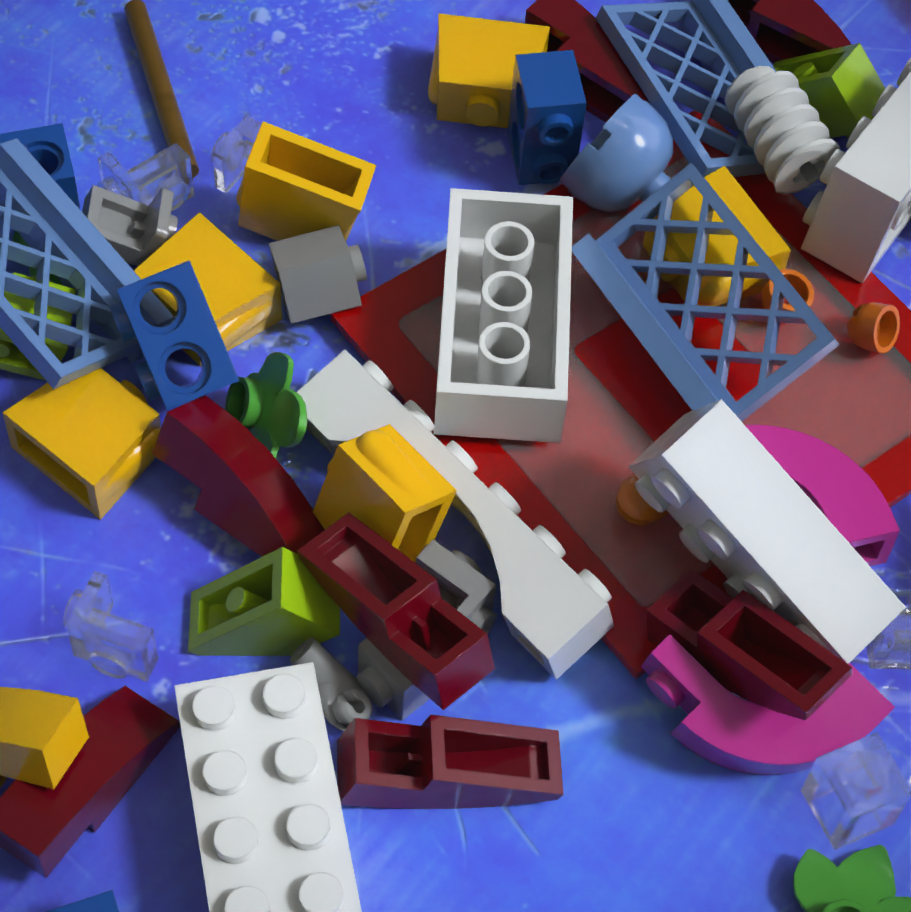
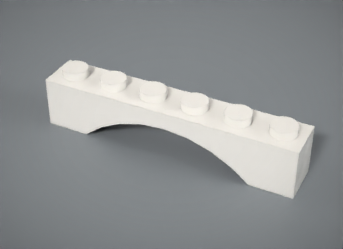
M343 350L297 391L306 404L307 430L333 456L339 444L359 437L366 431L376 430L388 424L407 440L457 490L451 505L459 510L485 540L494 558L500 580L502 614L511 635L557 680L614 627L607 603L612 598L611 594L589 570L583 569L577 574L561 559L566 552L558 540L546 528L538 525L532 531L517 516L521 512L518 503L500 484L494 482L488 488L473 473L478 467L459 444L452 440L446 446L443 445L431 433L435 429V425L414 401L409 400L402 405L390 393L394 389L393 384L375 363L368 360L364 365H361L351 354Z

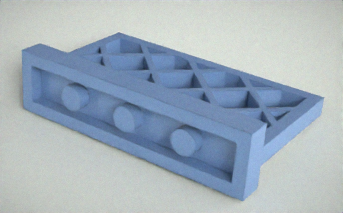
M728 0L602 5L596 20L650 104L667 122L674 141L688 163L692 162L703 177L724 165L733 177L766 174L764 166L757 161L754 150L744 143V133L738 129L734 116L728 112L725 105L716 101L718 96L725 99L729 86L745 70L757 66H769L775 70ZM666 22H681L678 29L666 24ZM625 25H631L649 34V39L647 40L627 30ZM657 38L684 52V57L682 58L655 44V39ZM691 57L698 59L704 68L690 62ZM647 60L676 74L674 79L652 69ZM684 78L710 91V97L680 83L681 79ZM673 100L701 113L700 120L679 110ZM711 118L738 132L737 137L734 138L707 124L708 119ZM700 141L728 154L729 157L710 158Z
M17 138L0 143V328L53 389L124 357H127L131 363L144 358L136 338L126 342L123 341L109 307L121 302L116 289L138 281L141 278ZM10 228L16 230L30 247L10 241ZM7 259L37 269L36 282L6 272ZM49 275H56L64 286L74 288L75 295L50 287ZM151 290L143 296L140 302V313L148 324L162 326L168 324L174 318ZM4 291L35 301L34 314L13 308L4 297ZM47 305L76 314V328L46 319ZM90 319L96 321L111 340L89 333ZM45 338L75 347L74 359L62 364L46 346Z
M692 162L597 240L588 233L572 246L573 254L692 411L722 399L742 422L840 345ZM695 186L703 196L699 221L671 220L674 201L691 187ZM713 211L718 214L723 222H712ZM637 231L655 232L650 261L626 259L618 247ZM668 232L697 234L692 263L663 261ZM709 234L735 235L738 239L734 265L705 263ZM748 253L759 266H747ZM637 272L648 273L646 283L643 281V279L639 276ZM661 273L690 275L685 304L660 303L657 299ZM702 275L732 277L727 307L697 305ZM744 278L770 279L774 283L770 310L739 308ZM784 297L795 311L782 310ZM671 316H682L681 328ZM695 317L725 319L720 350L695 348L691 339ZM737 320L768 322L763 353L732 350ZM780 322L807 324L817 337L796 355L775 353ZM705 360L718 361L716 374ZM730 362L761 364L758 385L736 401L726 388ZM773 365L781 366L772 373Z

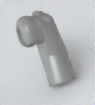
M314 637L303 642L291 656L290 663L292 665L314 663L322 709L326 720L335 728L345 731L354 718L369 719L372 713L371 700L360 688L357 678Z

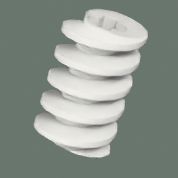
M757 66L745 70L727 89L724 99L726 108L734 116L738 129L744 133L747 144L754 150L757 161L764 166L766 176L774 183L776 193H797L808 188L820 178L828 160L835 150L840 149L837 142L829 139L828 127L819 121L818 111L809 104L808 95L799 88L798 79L790 71L775 72L769 66Z

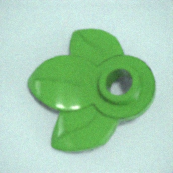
M274 352L268 355L259 373H251L246 378L238 377L239 381L231 384L229 387L225 406L226 411L245 426L275 458L280 446L292 448L300 444L307 429L306 404L301 395L290 389L294 362L289 355L282 352Z
M882 845L868 847L855 852L843 860L838 867L820 852L807 849L795 869L793 875L794 896L804 912H911V897H895L894 873L888 852Z

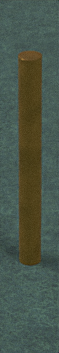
M132 0L124 7L125 15L176 175L181 180H189L199 173L198 164L146 5L141 0Z

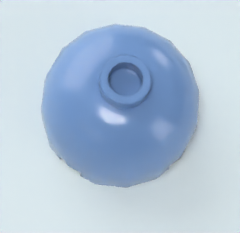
M636 93L603 125L604 129L591 144L588 143L559 180L572 196L591 209L607 213L624 211L639 199L642 202L645 201L671 179L663 172L673 155V137L667 122L652 105L642 100Z

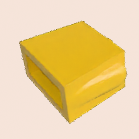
M438 13V30L428 84V98L436 105L437 120L508 128L515 55L547 52L550 27Z
M263 121L246 162L236 196L237 204L240 207L238 226L279 241L339 225L345 240H347L354 222L362 209L377 165Z
M725 165L705 176L706 181L779 270L785 269L791 249ZM695 186L691 187L674 201L671 220L699 221L703 196ZM713 211L712 222H723L718 214ZM645 231L643 246L651 256L655 232ZM668 232L663 261L692 263L697 234ZM709 234L705 263L734 265L738 239L735 235ZM748 253L747 266H759ZM661 273V279L666 282L670 281L685 301L690 275ZM702 275L697 305L718 306L728 303L732 277ZM744 278L741 298L761 293L769 279Z
M200 212L134 270L143 279L190 260L227 351L282 320L281 283ZM163 288L152 289L151 291L175 317L177 303L174 296ZM182 349L201 366L200 357L195 351Z
M102 368L56 389H53L47 382L2 412L11 447L100 520L156 458L152 455L161 430L160 414L148 405L146 398L134 384L127 380L119 382Z
M388 424L376 430L366 431L361 436L337 446L334 457L327 466L328 472L313 513L323 528L327 529L350 512L416 563V557L432 540H435L457 490L407 440Z

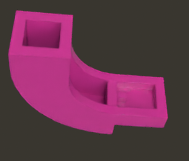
M745 425L869 566L887 562L900 529L882 492L857 463L837 448L808 434L771 425Z
M670 634L649 654L641 665V668L649 675L646 678V683L656 697L672 709L679 705L688 714L670 734L698 756L716 765L747 774L783 775L819 766L863 739L895 708L851 663L848 665L852 667V675L807 720L775 712L732 694Z

